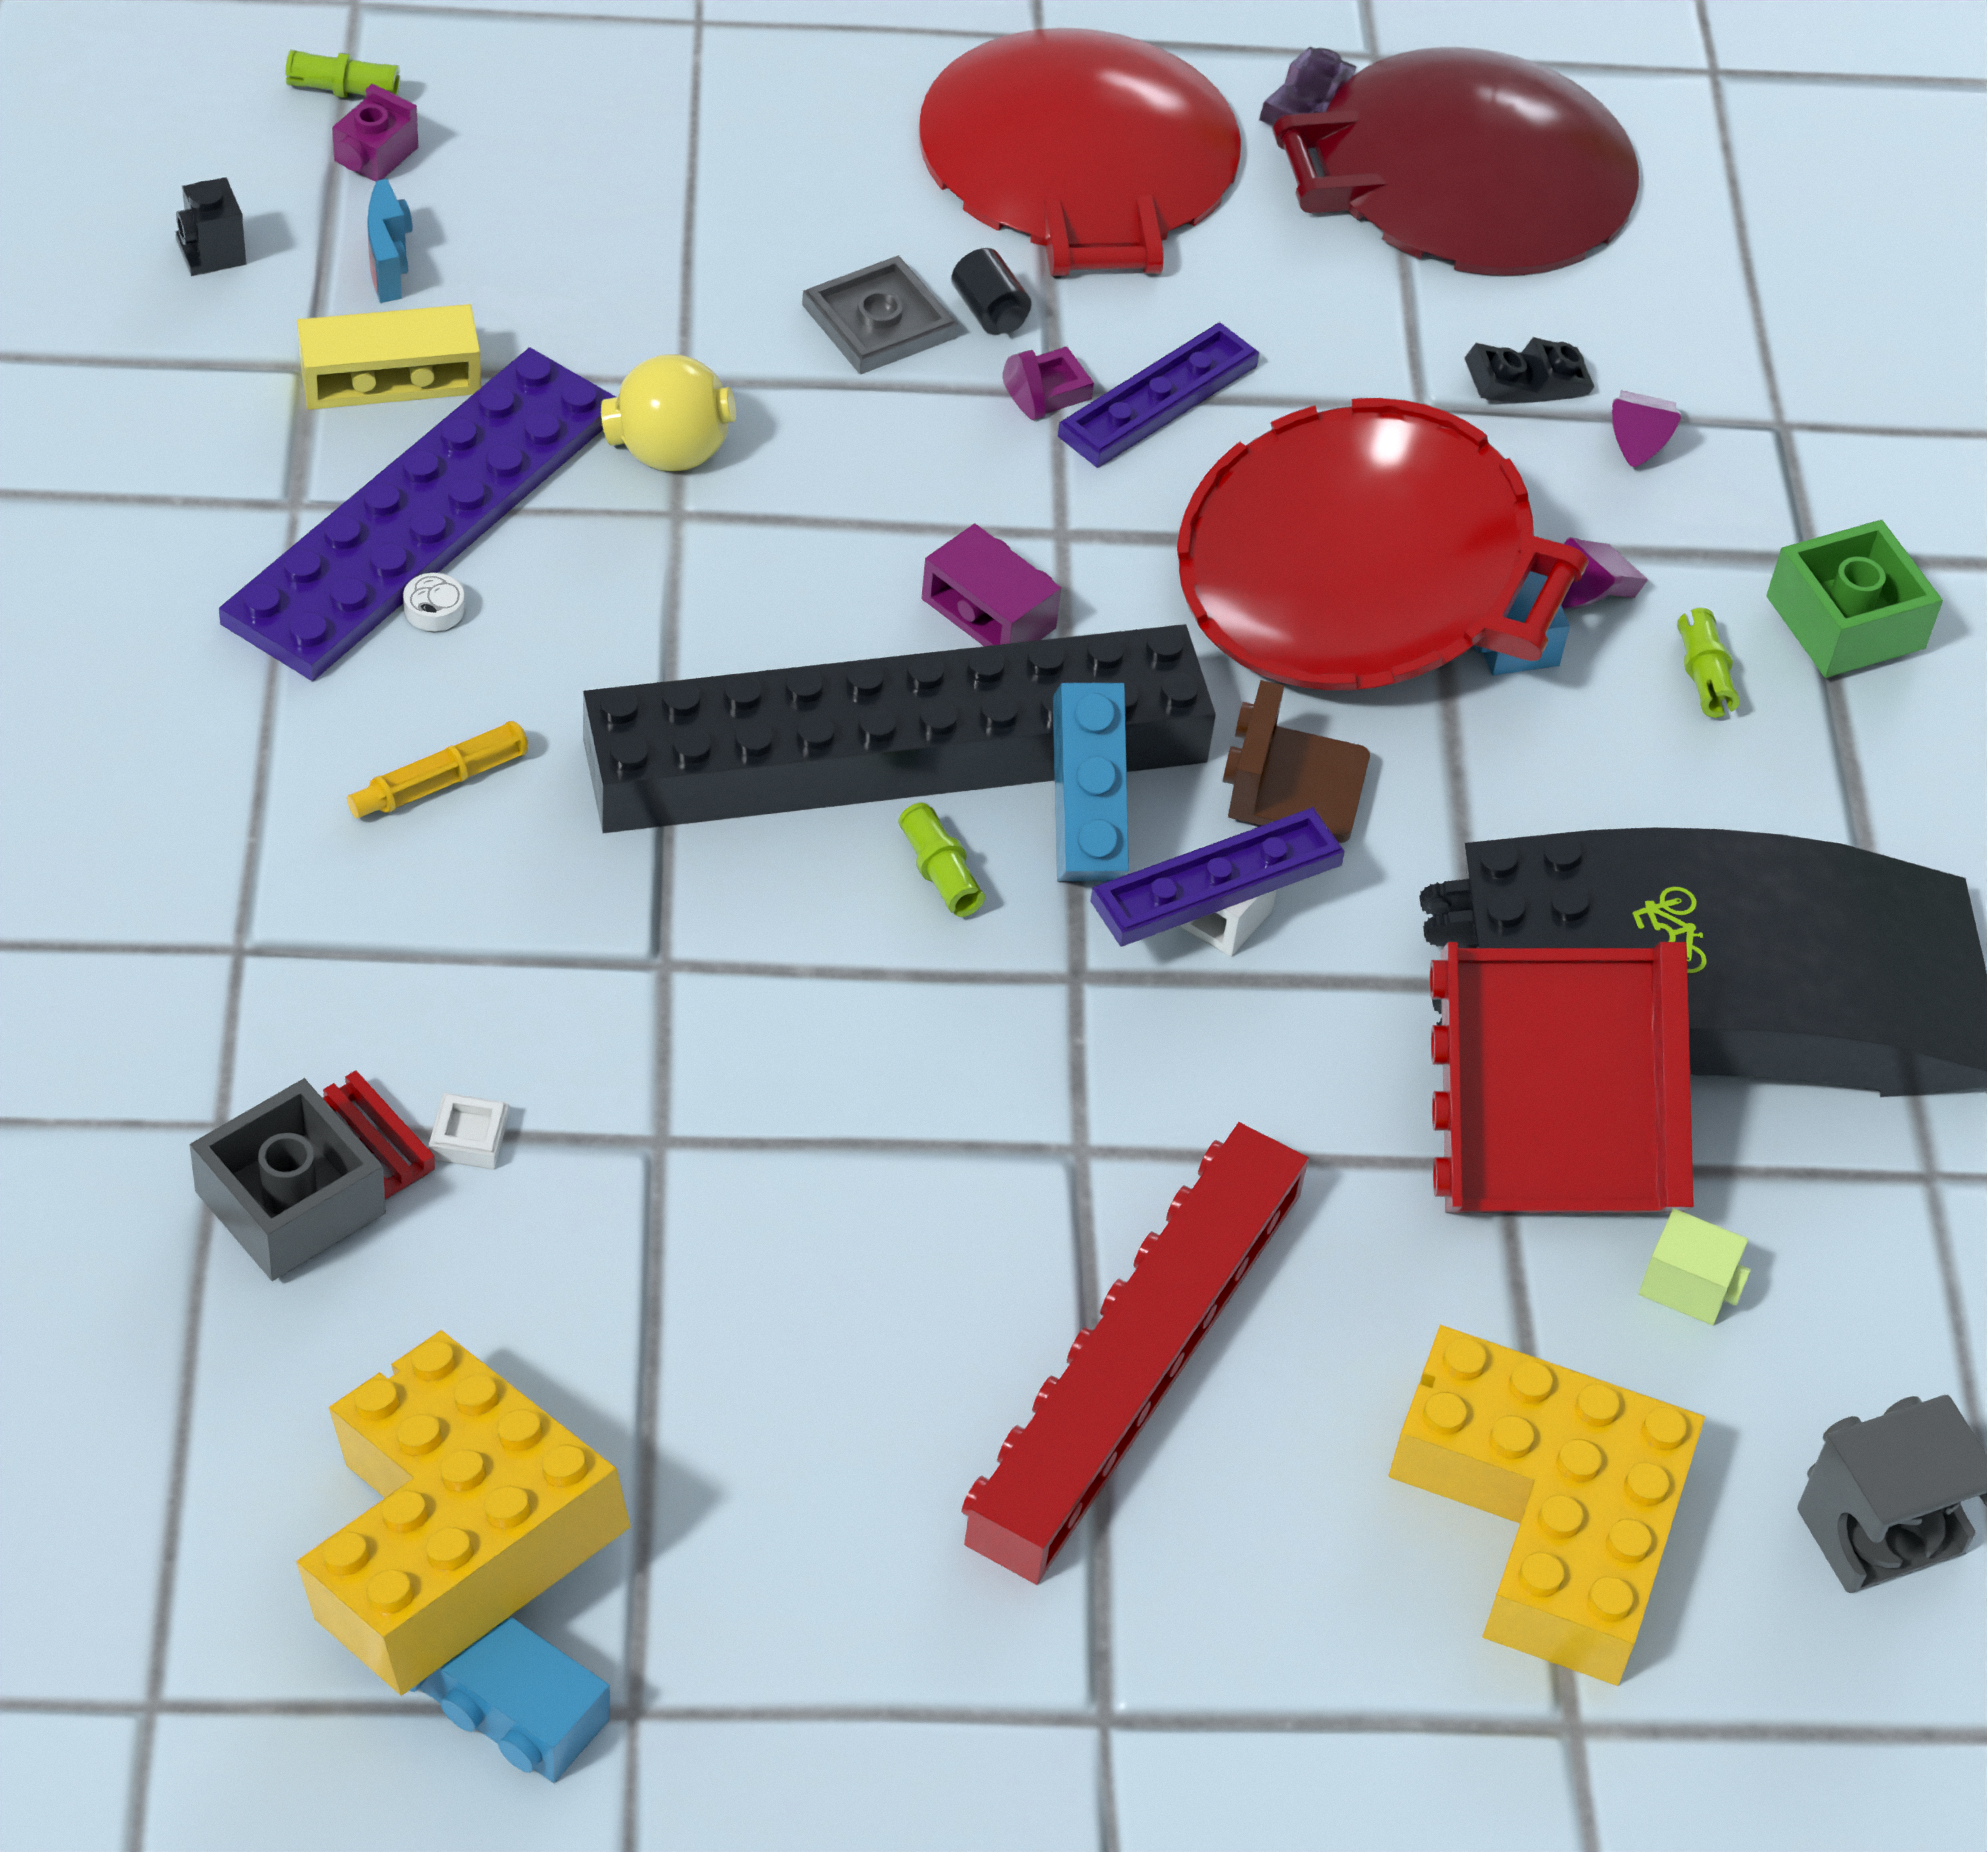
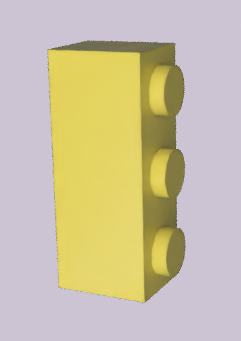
M471 304L297 319L299 357L307 410L473 395L481 388L480 348Z

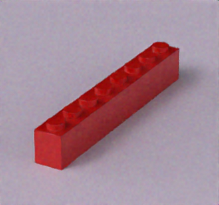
M1241 1122L1237 1123L1224 1143L1218 1140L1213 1141L1201 1161L1198 1169V1175L1201 1177L1191 1189L1183 1185L1175 1195L1166 1215L1168 1224L1160 1235L1152 1231L1144 1239L1134 1260L1133 1267L1136 1270L1127 1282L1120 1278L1117 1279L1110 1288L1100 1311L1103 1317L1095 1329L1092 1330L1085 1326L1077 1335L1067 1356L1069 1366L1060 1379L1051 1375L1042 1385L1032 1407V1412L1035 1415L1024 1429L1016 1425L1007 1435L997 1457V1462L1000 1465L990 1479L980 1476L972 1485L961 1510L964 1515L968 1516L965 1546L1035 1585L1039 1584L1300 1197L1309 1157Z

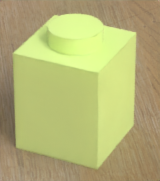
M1673 1208L1651 1256L1638 1295L1714 1326L1723 1302L1725 1301L1736 1306L1743 1292L1751 1269L1739 1263L1749 1239Z

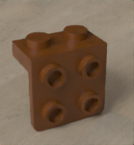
M1260 680L1254 704L1243 702L1239 713L1235 738L1244 740L1243 747H1230L1225 766L1223 782L1234 785L1228 818L1265 825L1314 807L1339 843L1348 841L1351 837L1369 763V750L1362 745L1277 726L1285 685Z

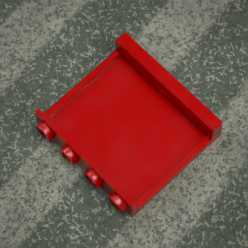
M1447 942L1441 951V960H1431L1429 977L1431 999L1442 1000V1025H1432L1431 1061L1432 1065H1443V1091H1433L1432 1126L1434 1131H1444V1157H1434L1433 1191L1435 1197H1445V1213H1671L1673 1208L1682 1212L1693 1208L1687 942H1660L1654 948H1458V942Z

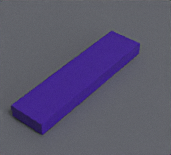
M1218 322L1059 422L1057 437L1096 468H1099L1257 367L1259 351L1221 322Z
M1314 807L1092 887L1090 902L1120 947L1342 866L1345 851Z

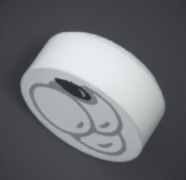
M442 573L422 574L413 578L404 589L405 617L413 626L421 630L432 632L447 630L458 624L464 615L463 587L455 578Z

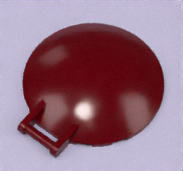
M1435 47L1408 51L1384 58L1359 71L1343 84L1332 98L1326 112L1286 115L1278 119L1272 128L1276 143L1281 149L1285 150L1298 184L1295 195L1301 210L1306 213L1349 211L1357 220L1365 217L1383 230L1382 240L1399 250L1419 259L1427 252L1441 258L1456 261L1455 270L1500 276L1528 275L1564 268L1584 260L1588 250L1602 242L1608 245L1619 234L1628 221L1639 187V169L1632 143L1615 116L1597 98L1574 81L1554 70L1517 56L1491 50L1465 47ZM1308 149H1316L1326 177H1318Z

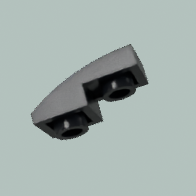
M1533 337L1521 353L1507 347L1498 348L1475 343L1464 358L1480 398L1523 403L1563 400L1588 395L1595 387L1584 363V357L1578 347L1566 342L1557 343Z

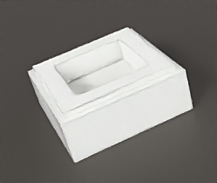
M443 1092L428 1145L429 1150L435 1156V1160L495 1170L509 1118V1103Z

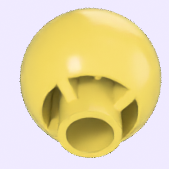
M666 354L647 359L630 371L621 384L619 396L603 399L601 418L604 434L609 445L625 444L631 454L643 464L657 470L674 472L694 468L710 459L717 452L727 435L728 423L735 422L736 405L732 389L730 387L723 388L719 377L708 366L688 356Z

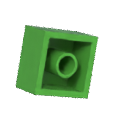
M1882 519L1781 547L1766 594L1768 600L1825 678L1926 649L1943 599Z

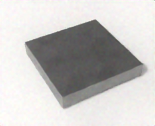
M899 255L803 290L802 306L860 375L953 340L957 336L958 323Z

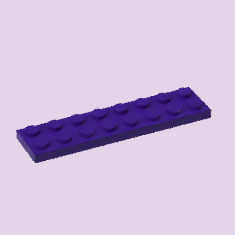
M529 347L219 607L220 625L313 682L404 603V589L413 578L426 573H439L603 430L601 418L603 399L615 398L616 396Z

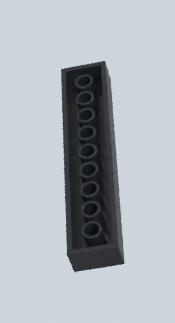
M1182 624L584 690L583 742L602 833L1055 781L1053 695L1061 683H1124L1126 772L1207 763L1216 713L1187 625Z

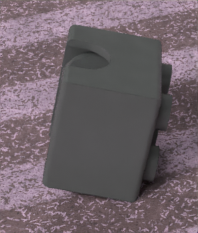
M1942 1395L1924 1402L1917 1396L1907 1397L1889 1407L1882 1416L1861 1422L1860 1418L1856 1416L1847 1417L1836 1422L1823 1434L1825 1443L1816 1463L1807 1472L1809 1480L1798 1503L1797 1510L1846 1592L1853 1593L1967 1552L1976 1532L1967 1518L1961 1502L1980 1496L1985 1506L1987 1505V1454L1949 1395Z

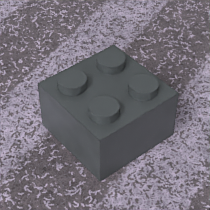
M305 1078L189 1144L195 1192L271 1281L276 1280L386 1214L383 1166Z

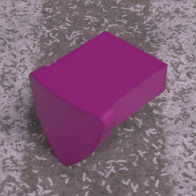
M1067 346L1038 356L1035 355L1033 350H1027L1008 357L1002 373L1004 385L1017 406L1033 421L1045 417L1047 413L1092 399L1094 382Z
M1621 390L1619 397L1613 400V429L1621 452L1631 467H1637L1649 460L1670 440L1681 420V413L1676 410V402Z
M1573 537L1567 538L1564 543L1583 552L1588 558L1589 563L1582 578L1578 582L1571 584L1561 603L1563 610L1578 609L1592 605L1608 595L1635 598L1648 581L1640 571L1610 544L1585 541Z

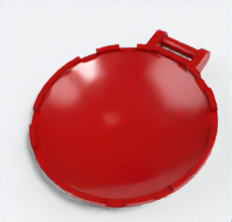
M1048 28L1023 31L999 37L967 51L949 64L934 80L925 95L919 120V145L922 157L929 173L941 190L949 188L963 201V211L997 231L1006 225L1031 234L1030 243L1042 245L1046 248L1051 276H1068L1070 270L1142 268L1144 274L1162 273L1164 262L1162 241L1167 239L1168 231L1180 227L1187 222L1192 226L1197 225L1221 204L1222 195L1236 179L1241 154L1240 131L1234 113L1220 91L1197 69L1179 57L1142 40L1121 34L1082 28Z
M1356 398L1352 399V407L1317 412L1316 405L1278 418L1270 422L1272 430L1254 439L1246 446L1240 441L1225 453L1204 476L1185 510L1177 543L1179 576L1186 603L1198 626L1224 654L1240 665L1267 678L1303 688L1358 690L1399 683L1446 664L1463 654L1473 645L1524 660L1537 661L1541 658L1548 644L1546 633L1571 584L1578 582L1582 578L1589 563L1586 555L1575 547L1534 536L1533 515L1528 491L1522 477L1511 459H1505L1499 451L1488 443V436L1483 431L1447 411L1406 400ZM1529 572L1548 576L1525 622L1506 618Z

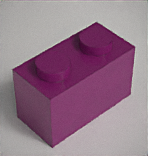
M974 523L925 558L921 599L981 645L992 646L1041 640L1057 628L1062 587L1056 584L1047 573L1037 570L1013 552L1004 541L994 538Z

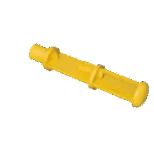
M508 721L500 727L454 746H448L440 752L385 775L374 777L370 780L367 788L347 796L349 809L356 819L377 810L389 813L404 804L454 783L465 781L468 777L518 756H524L529 746L527 735L517 722Z

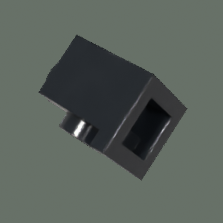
M227 177L182 186L184 210L176 211L178 231H175V235L191 276L246 265L242 212Z

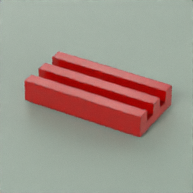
M357 1070L345 1076L346 1084L338 1088L333 1083L323 1089V1099L334 1112L337 1111L356 1132L361 1142L370 1152L375 1154L394 1174L388 1179L384 1176L385 1200L435 1170V1156ZM352 1101H355L357 1103V1105L367 1114V1116L377 1125V1127L407 1158L411 1165H408L406 1163V1161L396 1152V1150L386 1141V1139L356 1108Z

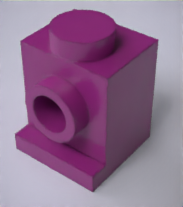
M371 84L365 89L366 98L332 127L334 161L376 182L377 180L384 179L418 148L417 105L377 85Z

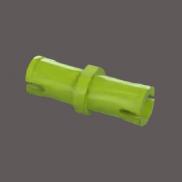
M290 50L288 53L285 69L287 85L333 90L334 96L346 98L348 93L366 95L365 89L371 84L377 85L395 95H398L400 75H396L400 72L399 65L353 60L352 55L347 53H339L337 57L309 54L297 50Z
M1695 608L1691 610L1694 620L1692 626L1686 613L1680 616L1677 621V628L1686 649L1683 664L1687 674L1696 683L1703 713L1713 718L1726 715L1722 700L1726 699L1728 709L1731 712L1739 706L1740 702L1730 674L1733 660L1731 653L1720 641L1713 612L1707 608Z
M923 802L911 805L902 812L898 823L917 854L916 866L925 880L934 883L951 913L953 912L958 917L973 914L983 905L986 898L966 864L967 855L965 849L958 839L948 835L932 807Z

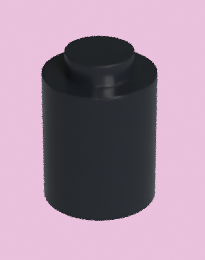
M991 248L974 250L965 255L954 267L951 275L952 285L985 332L992 335L1011 333L1023 325L1031 310V298L996 250Z

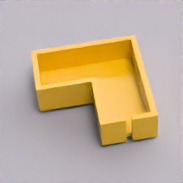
M1440 1324L1420 1383L1417 1386L1402 1427L1388 1477L1520 1523L1482 1638L1618 1686L1635 1645L1705 1416Z
M443 1330L438 1331L391 1364L393 1376L387 1378L379 1372L329 1406L346 1466L382 1495L384 1499L296 1560L314 1619L400 1696L404 1695L631 1528L617 1468Z

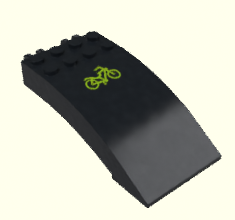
M1651 827L1585 830L1465 843L1467 879L1444 881L1441 884L1437 882L1436 884L1424 887V890L1420 891L1421 895H1419L1422 911H1426V914H1432L1433 916L1431 918L1428 917V920L1424 921V938H1426V942H1430V945H1436V947H1445L1447 942H1458V946L1475 944L1476 948H1654L1660 942H1687L1690 1075L1759 1076L1820 1081L1879 1089L1880 1097L1987 1087V971L1966 878L1835 842L1782 834L1725 829ZM1432 999L1434 1011L1442 1014V1000ZM1440 1018V1022L1436 1023L1437 1025H1442V1018Z

